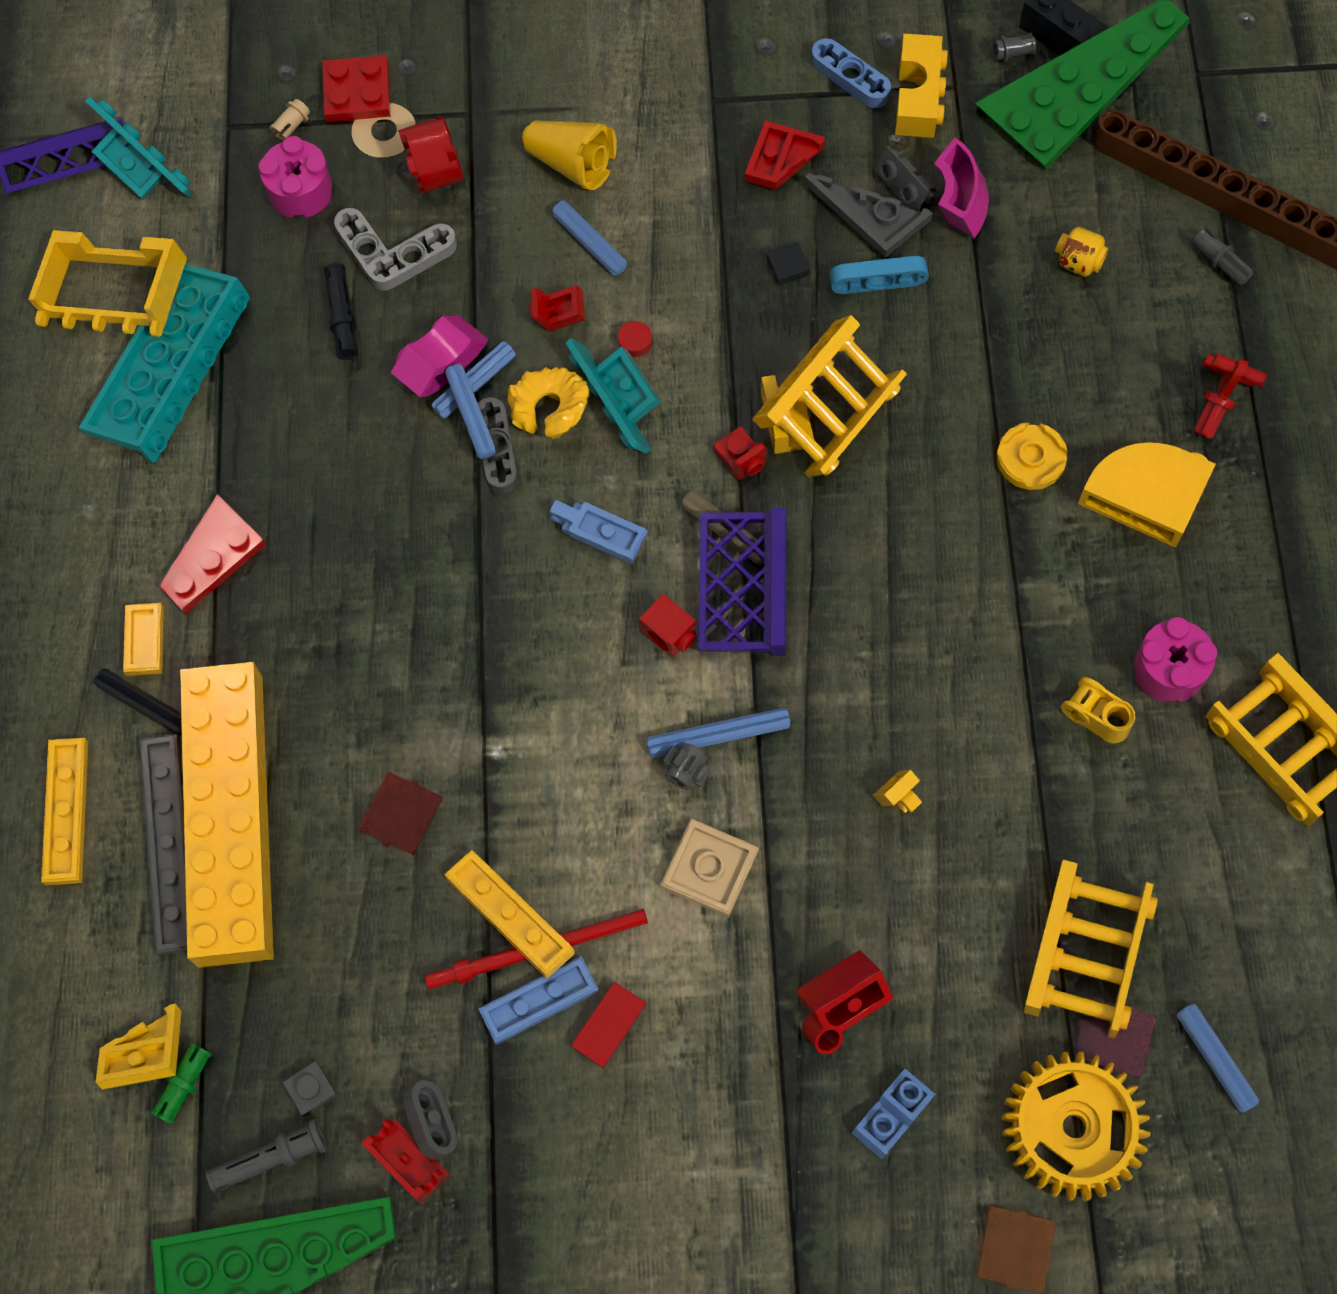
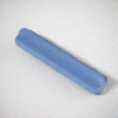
M562 200L553 207V216L612 275L619 276L626 270V260L567 201Z
M501 342L466 373L473 393L478 391L515 358L516 354L509 344ZM451 387L431 405L434 412L443 419L447 418L458 408Z
M461 364L449 366L445 370L446 377L477 456L480 459L491 457L496 452L495 446L465 370Z
M1191 1004L1177 1013V1018L1237 1109L1243 1113L1259 1103L1258 1097L1197 1005Z

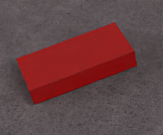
M614 982L571 1047L604 1069L646 1007V1002Z

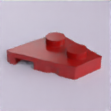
M765 120L745 171L744 181L774 190L778 189L823 150L826 137Z

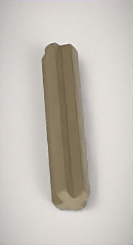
M694 490L689 491L682 500V507L699 521L701 513H723ZM708 523V527L721 538H724L731 532L724 523ZM743 529L741 531L753 543L758 540L747 530ZM737 536L729 542L730 545L742 554L749 548ZM764 543L759 547V549H760L763 553H764ZM755 553L748 557L756 565L764 563Z

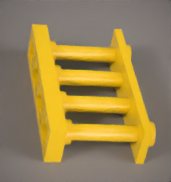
M852 315L836 320L752 418L761 429L774 425L776 427L781 426L811 456L814 462L804 472L809 478L819 475L826 476L838 466L840 461L837 458L885 401L892 399L900 391L901 386L899 383L907 375L903 369L885 375L855 344V337L852 334L860 326V323ZM838 351H844L876 385L866 399L833 367L834 362L832 358ZM817 376H823L856 410L845 424L812 391L813 386L811 383ZM802 400L835 435L824 450L791 417L792 411L790 408L796 401L800 402Z
M1277 653L1266 662L1258 673L1262 677L1263 682L1228 710L1218 700L1205 717L1209 720L1208 723L1212 731L1219 737L1225 738L1286 803V808L1292 817L1300 822L1303 821L1309 827L1324 813L1317 804L1337 788V768L1307 793L1290 776L1324 748L1330 749L1337 756V714L1290 664ZM1272 693L1278 694L1288 705V710L1253 737L1241 725L1239 720ZM1298 720L1304 721L1314 732L1315 737L1279 765L1264 748Z
M1063 860L1023 1013L1039 1017L1042 1006L1049 1008L1050 1005L1110 1021L1107 1037L1115 1039L1119 1028L1126 1030L1129 1023L1132 1007L1125 1006L1145 919L1153 920L1158 898L1151 896L1154 884L1146 882L1141 897L1083 882L1082 877L1075 876L1078 863ZM1077 896L1137 912L1132 933L1072 917L1073 913L1066 911L1069 898L1077 900ZM1068 932L1128 948L1124 969L1063 953L1064 949L1057 947L1060 933L1068 935ZM1059 968L1119 984L1115 1006L1054 990L1055 985L1047 984L1050 971H1059Z

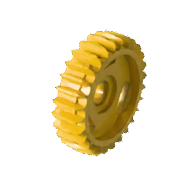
M1067 1051L1063 1052L1060 1056L1059 1064H1057L1053 1055H1048L1045 1058L1046 1068L1038 1061L1031 1065L1035 1076H1032L1027 1071H1023L1019 1075L1025 1086L1013 1083L1010 1090L1018 1098L1008 1097L1004 1101V1104L1012 1108L1013 1112L1004 1113L1001 1117L1003 1121L1012 1123V1127L1005 1129L1002 1132V1136L1013 1137L1015 1141L1006 1148V1151H1018L1020 1156L1013 1165L1018 1167L1026 1164L1029 1167L1024 1175L1026 1180L1035 1174L1040 1177L1036 1187L1038 1190H1041L1048 1183L1051 1184L1052 1197H1057L1062 1189H1066L1067 1200L1073 1201L1077 1191H1080L1085 1202L1091 1200V1189H1094L1097 1196L1103 1198L1107 1194L1105 1184L1113 1191L1119 1190L1121 1185L1117 1176L1124 1181H1130L1133 1175L1127 1169V1166L1138 1169L1142 1165V1162L1134 1154L1142 1155L1148 1151V1147L1138 1143L1140 1139H1146L1151 1134L1150 1131L1140 1129L1139 1127L1140 1124L1150 1119L1149 1115H1138L1137 1109L1145 1104V1100L1133 1101L1131 1095L1137 1090V1085H1132L1125 1089L1122 1083L1127 1073L1123 1072L1116 1078L1113 1077L1111 1073L1114 1063L1110 1062L1105 1068L1101 1069L1098 1067L1100 1059L1098 1055H1095L1089 1064L1085 1063L1084 1052H1079L1074 1062H1071ZM1062 1076H1073L1077 1086L1045 1100L1042 1099L1037 1087ZM1112 1111L1121 1112L1124 1122V1143L1121 1151L1110 1150ZM1075 1116L1082 1120L1085 1127L1082 1137L1071 1138L1064 1132L1063 1122L1066 1117ZM1038 1143H1041L1072 1166L1067 1175L1060 1173L1037 1155L1034 1149Z

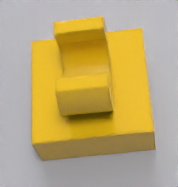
M911 770L898 771L872 796L882 807L894 806L896 804L903 813L907 811L912 813L922 803L919 797L911 790L920 780Z

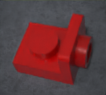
M741 426L713 445L714 453L738 481L746 475L753 476L757 474L765 465L766 446L763 443L757 445Z

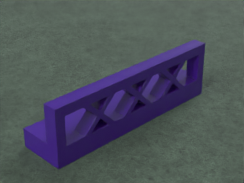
M123 116L115 118L122 126L125 124ZM107 121L0 150V177L6 193L106 166L100 159L94 161L96 158L95 154L92 155L89 163L82 165L68 157L76 145L83 144L93 150L96 146L89 142L100 139V143L113 127ZM68 148L65 156L57 152L58 150ZM48 153L62 159L57 172L50 174L36 167L41 156ZM36 157L33 165L25 161L26 159ZM18 162L30 169L25 181L11 184L5 165ZM66 162L75 166L62 170ZM34 171L43 175L30 179Z

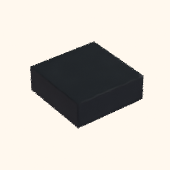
M798 242L767 252L766 259L779 286L810 275V267Z

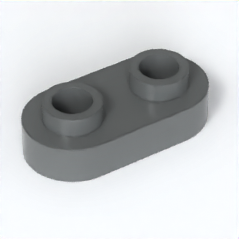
M429 1080L416 1082L405 1091L403 1105L421 1153L431 1160H440L455 1150L457 1146L456 1130L439 1087Z

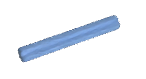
M783 707L649 736L647 738L648 752L651 757L655 758L667 755L672 746L681 750L685 743L701 748L788 729L790 727V716L787 709Z

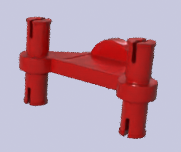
M1218 352L1215 356L1207 353L1202 363V367L1221 374L1216 392L1206 390L1203 399L1207 400V403L1194 428L1197 434L1206 438L1214 437L1226 410H1233L1236 402L1228 399L1237 383H1242L1248 387L1254 384L1261 388L1268 375L1249 367L1248 361L1239 358L1236 361Z

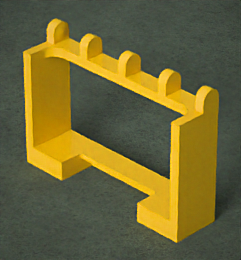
M53 230L28 298L38 310L35 323L37 326L46 327L50 318L62 319L63 328L73 329L77 320L92 321L93 330L98 332L104 331L106 323L123 324L122 330L124 334H133L137 325L150 326L151 336L160 337L163 333L187 257L174 239L143 237L139 247L141 251L97 248L93 246L83 232ZM70 261L157 267L144 306L146 313L54 305Z

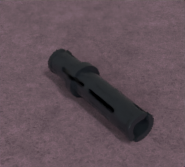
M334 262L328 264L329 267H324L331 310L329 326L330 331L335 336L337 357L342 360H350L354 358L353 356L357 357L359 354L355 338L357 323L351 312L346 268L343 264Z

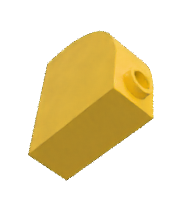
M1138 443L1129 445L1111 453L1096 466L1082 491L1078 504L1176 548L1216 464L1208 461L1202 454L1190 453L1168 444Z

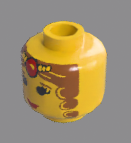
M1078 226L1069 235L1065 233L1061 235L1055 252L1060 254V267L1082 277H1087L1092 272H1099L1109 248L1105 246V239L1102 235Z

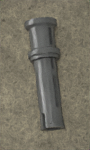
M316 1118L309 1120V1125L289 1134L285 1131L279 1133L275 1137V1141L266 1146L207 1169L205 1173L211 1190L216 1194L282 1164L291 1167L297 1164V1159L316 1151L321 1153L328 1151L322 1127Z

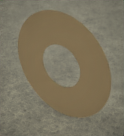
M390 103L391 117L354 121L352 126L353 141L362 152L373 157L381 158L397 155L405 150L398 130L416 124L412 114L404 107ZM381 119L393 121L397 127L395 136L387 141L375 139L371 134V128L375 122Z

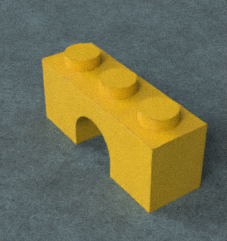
M903 33L899 81H911L920 87L899 89L895 135L934 138L936 125H943L944 105L939 104V97L944 98L946 77H940V71L946 70L948 50H942L943 36Z

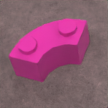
M954 137L934 163L945 183L944 194L938 205L950 225L975 238L987 215L989 205L988 187L970 150Z
M441 316L424 337L414 343L407 344L400 350L391 373L419 397L431 395L449 385L445 373L449 366L461 364L464 370H466L482 351L489 339L461 316Z

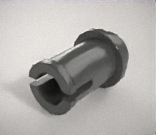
M1032 33L1009 38L1002 35L992 42L993 57L995 60H1001V62H1007L1011 57L1034 54L1036 50V42Z

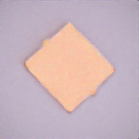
M990 1206L977 1278L1005 1284L1008 1290L1017 1287L1043 1294L1056 1222L1029 1216L1025 1210L1016 1213Z

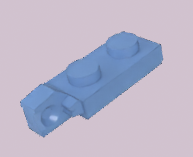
M555 500L549 511L550 520L562 525V532L569 535V537L630 564H633L648 535V530L587 502H583V504L575 503L571 507Z

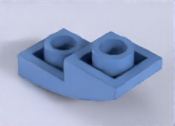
M904 1069L851 1134L882 1160L935 1096V1093L907 1069Z

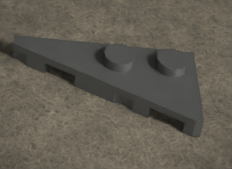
M809 173L805 176V185L884 258L932 219L933 213L928 209L923 208L922 212L901 206L900 200L884 198L876 192L854 185L852 189L833 184L832 178Z

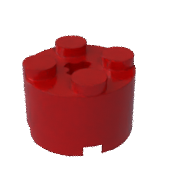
M444 116L398 130L403 147L407 149L408 157H406L412 177H415L420 194L464 180L461 164Z

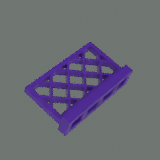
M771 508V512L701 513L699 652H771V656H786V508ZM708 523H724L731 532L717 543L708 535ZM749 523H765L764 534L755 543L741 532ZM735 536L739 537L749 547L737 560L733 559L723 549ZM708 543L713 547V549L710 550L709 552H708ZM763 543H764V553L759 549V547H760ZM719 552L731 565L721 575L716 577L707 568V562ZM752 553H755L764 561V568L754 577L741 566ZM735 569L749 581L736 594L723 583ZM707 576L713 581L708 587ZM763 577L764 587L758 582ZM717 586L731 598L718 611L714 610L707 603V596ZM753 586L764 595V602L754 611L740 600ZM736 603L748 617L734 629L722 615ZM763 610L764 622L758 617ZM708 611L712 617L706 621ZM717 620L730 632L721 642H706V630ZM754 620L764 630V642H748L739 633ZM734 638H736L739 642H731V641H732Z

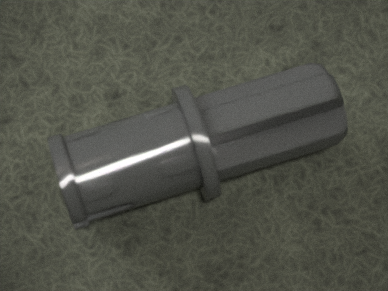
M1209 228L1201 230L1195 236L1192 245L1202 251L1212 261L1214 268L1220 267L1239 285L1245 284L1252 277V269L1233 253L1234 247L1231 245L1227 246L1219 240Z

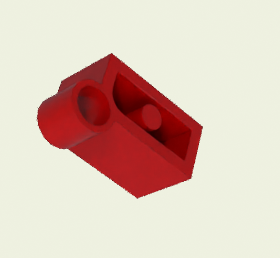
M861 950L853 953L795 990L803 1007L810 1014L802 1024V1033L821 1054L835 1052L842 1044L843 1031L894 999L881 970Z

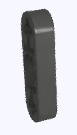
M493 397L484 398L478 402L490 436L492 440L501 439L506 443L505 448L501 452L482 459L487 485L492 492L501 495L508 494L516 488L518 475L506 409L499 399ZM494 410L497 428L490 429L487 411ZM503 462L506 481L499 482L496 464Z

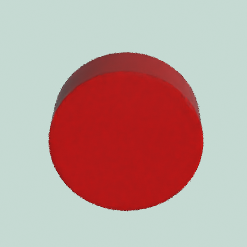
M639 321L624 324L618 332L619 348L627 349L632 357L645 355L652 346L650 328Z

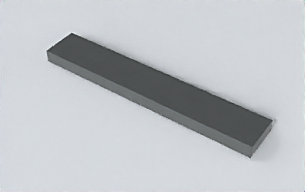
M177 734L140 740L155 950L158 956L187 952L183 777L180 740Z

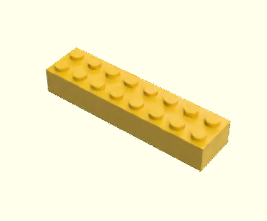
M254 662L181 669L187 958L198 968L273 960L263 677Z

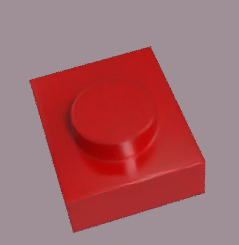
M574 285L546 295L538 287L531 289V303L529 304L531 317L549 332L584 321L583 290Z

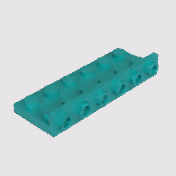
M185 264L162 335L160 337L151 336L150 326L139 325L79 429L87 436L138 451L147 461L155 463L161 452L165 450L167 442L176 426L181 422L192 398L199 391L200 384L210 367L215 363L219 351L226 339L231 335L238 318L247 307L250 295L239 279Z

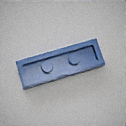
M582 956L562 965L548 979L541 976L479 1008V1011L495 1044L498 1045L598 993L599 989Z

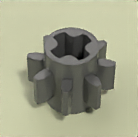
M687 743L683 745L681 750L672 746L663 760L665 762L663 766L668 768L665 777L676 786L688 790L692 783L701 787L709 774V767L705 765L708 757L701 750Z

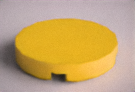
M1021 423L1010 428L1001 438L996 454L998 468L1004 478L1016 487L1027 490L1044 489L1054 484L1063 474L1067 462V447L1060 434L1049 426L1040 423L1039 426Z

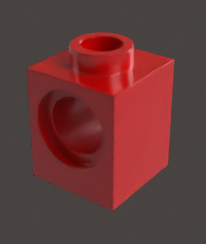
M662 594L639 618L640 632L671 658L679 651H687L696 640V620L665 594Z

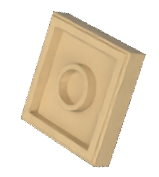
M690 819L663 877L660 888L729 918L757 857L759 847L694 819Z

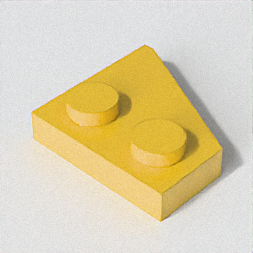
M176 1003L165 1007L164 1010L167 1014L147 1026L144 1022H141L130 1029L123 1037L115 1038L100 1048L96 1083L102 1090L176 1076L182 1014Z

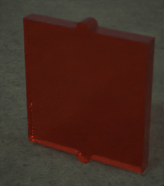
M388 772L358 829L381 840L382 844L386 847L392 845L414 855L443 797L420 787L418 781L411 783Z

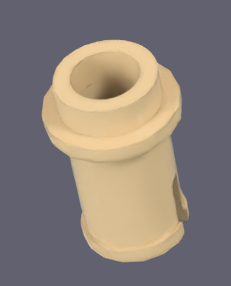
M295 99L293 102L289 101L286 104L287 109L269 127L272 133L278 132L275 136L281 141L289 137L301 122L305 123L308 121L310 110L298 99Z

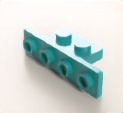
M89 96L85 100L113 127L93 149L92 153L140 198L144 200L164 177L170 180L189 198L194 194L187 187L191 181L177 168L171 172L163 164L166 158L154 146L150 145L148 149L138 141L142 135L127 121L122 126L114 118L117 112L104 99L96 102Z
M569 338L565 342L571 351L568 355L569 359L577 369L583 370L587 376L586 382L589 390L595 396H600L605 404L602 407L603 412L611 422L617 423L622 431L619 436L623 443L630 450L636 449L647 454L652 449L635 423L659 405L661 401L628 350L620 347L601 364L597 365L585 345Z

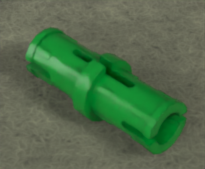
M189 1043L187 1051L176 1068V1076L166 1078L168 1084L150 1114L172 1125L188 1094H193L197 1087L194 1084L212 1054Z

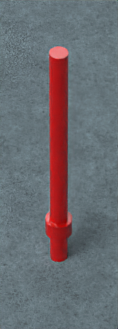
M641 909L559 935L571 946H575L648 924L645 910ZM512 948L472 961H468V958L453 962V967L426 974L424 977L427 988L430 990L456 981L459 984L473 981V976L527 959L516 948Z

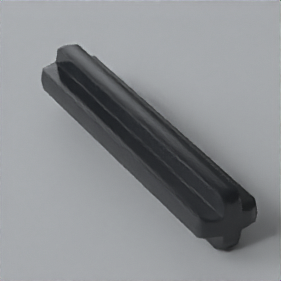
M101 669L94 678V684L97 688L174 734L182 735L181 713L108 669Z

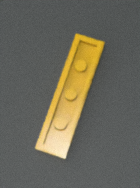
M86 738L48 740L41 882L44 885L82 883L88 741Z
M473 850L444 874L446 880L546 979L575 954L574 948Z

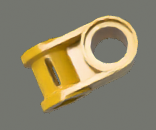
M1082 677L1078 682L1079 688L1069 701L1065 700L1062 703V712L1070 720L1086 727L1104 741L1109 743L1124 741L1128 737L1135 721L1133 707L1128 702L1123 701L1106 690L1097 681L1088 677ZM1118 717L1125 725L1122 727L1113 726L1107 718Z

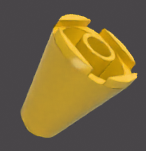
M535 120L524 129L522 134V142L526 152L584 189L596 190L602 186L611 172L606 167L609 158L615 160L617 139L615 131L603 123Z

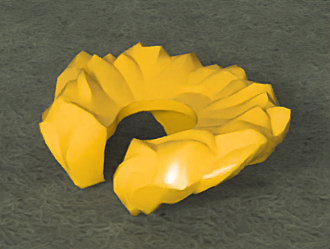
M545 367L542 371L534 372L527 370L516 385H510L508 388L507 400L511 409L509 416L513 420L512 424L523 431L534 434L539 429L535 420L536 403L542 397L548 396L551 399L560 401V405L555 412L544 419V434L547 438L553 440L560 438L577 425L586 408L589 397L587 382L583 381V378L577 375L576 372H569L565 367L560 369L555 367L552 370Z

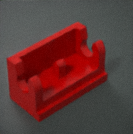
M386 1119L382 1122V1129L374 1136L368 1135L361 1144L418 1202L423 1204L450 1174L436 1160H431L424 1156L419 1150L416 1140L395 1119L393 1121Z

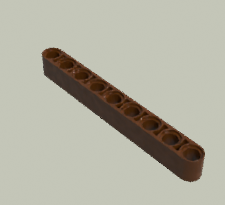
M1109 110L1100 116L1093 143L1095 148L1101 153L1337 270L1336 217L1123 112Z

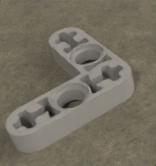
M346 208L338 212L334 218V225L339 238L370 283L381 291L395 288L451 256L457 248L454 230L446 224L433 225L394 248L387 250L359 210ZM347 222L356 225L358 234L355 237L350 227L345 226ZM441 237L442 240H447V243L442 245L439 241L436 242L435 239ZM371 243L376 246L375 251L369 255H362L358 252V249L363 244ZM425 244L427 245L428 250H431V253H427L426 248L424 246ZM411 251H417L422 255L420 260L415 263L406 262L404 256ZM398 260L401 270H398L397 264H394L395 261ZM384 270L386 273L389 272L390 275L384 277L378 272Z

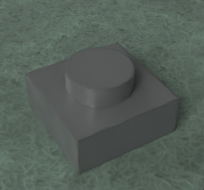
M317 1061L282 1082L304 1118L338 1096Z

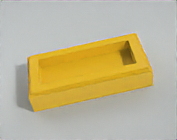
M161 603L125 605L123 672L126 676L162 674L164 607Z

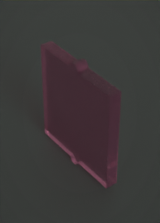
M1089 996L1090 1000L1115 1006L1113 1002ZM1132 1009L1127 1029L1119 1028L1115 1039L1107 1037L1110 1021L1084 1014L1083 1022L1077 1025L1080 1033L1073 1057L1075 1058L1079 1052H1084L1085 1061L1090 1062L1095 1055H1098L1100 1057L1099 1066L1106 1067L1110 1062H1113L1114 1071L1125 1072L1129 1076L1140 1079L1147 1052L1153 1048L1150 1040L1156 1016Z

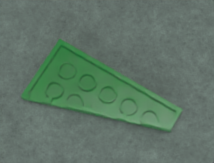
M1159 0L975 103L976 107L1046 170L1190 23V18L1171 1Z
M385 1197L152 1240L156 1294H297L397 1239L392 1198Z

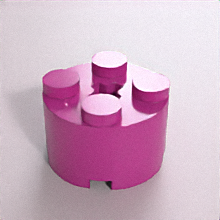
M290 136L272 147L259 162L260 176L270 204L281 215L294 218L293 215H304L305 218L314 216L321 212L330 202L332 196L331 176L323 153L314 144L303 141L297 136Z
M1176 617L1154 626L1147 633L1134 658L1136 682L1141 690L1154 700L1165 703L1166 701H1178V703L1187 701L1201 690L1211 675L1215 666L1217 649L1209 636L1201 628L1187 622L1183 618Z

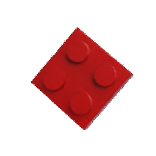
M387 55L323 61L324 116L326 122L391 117Z

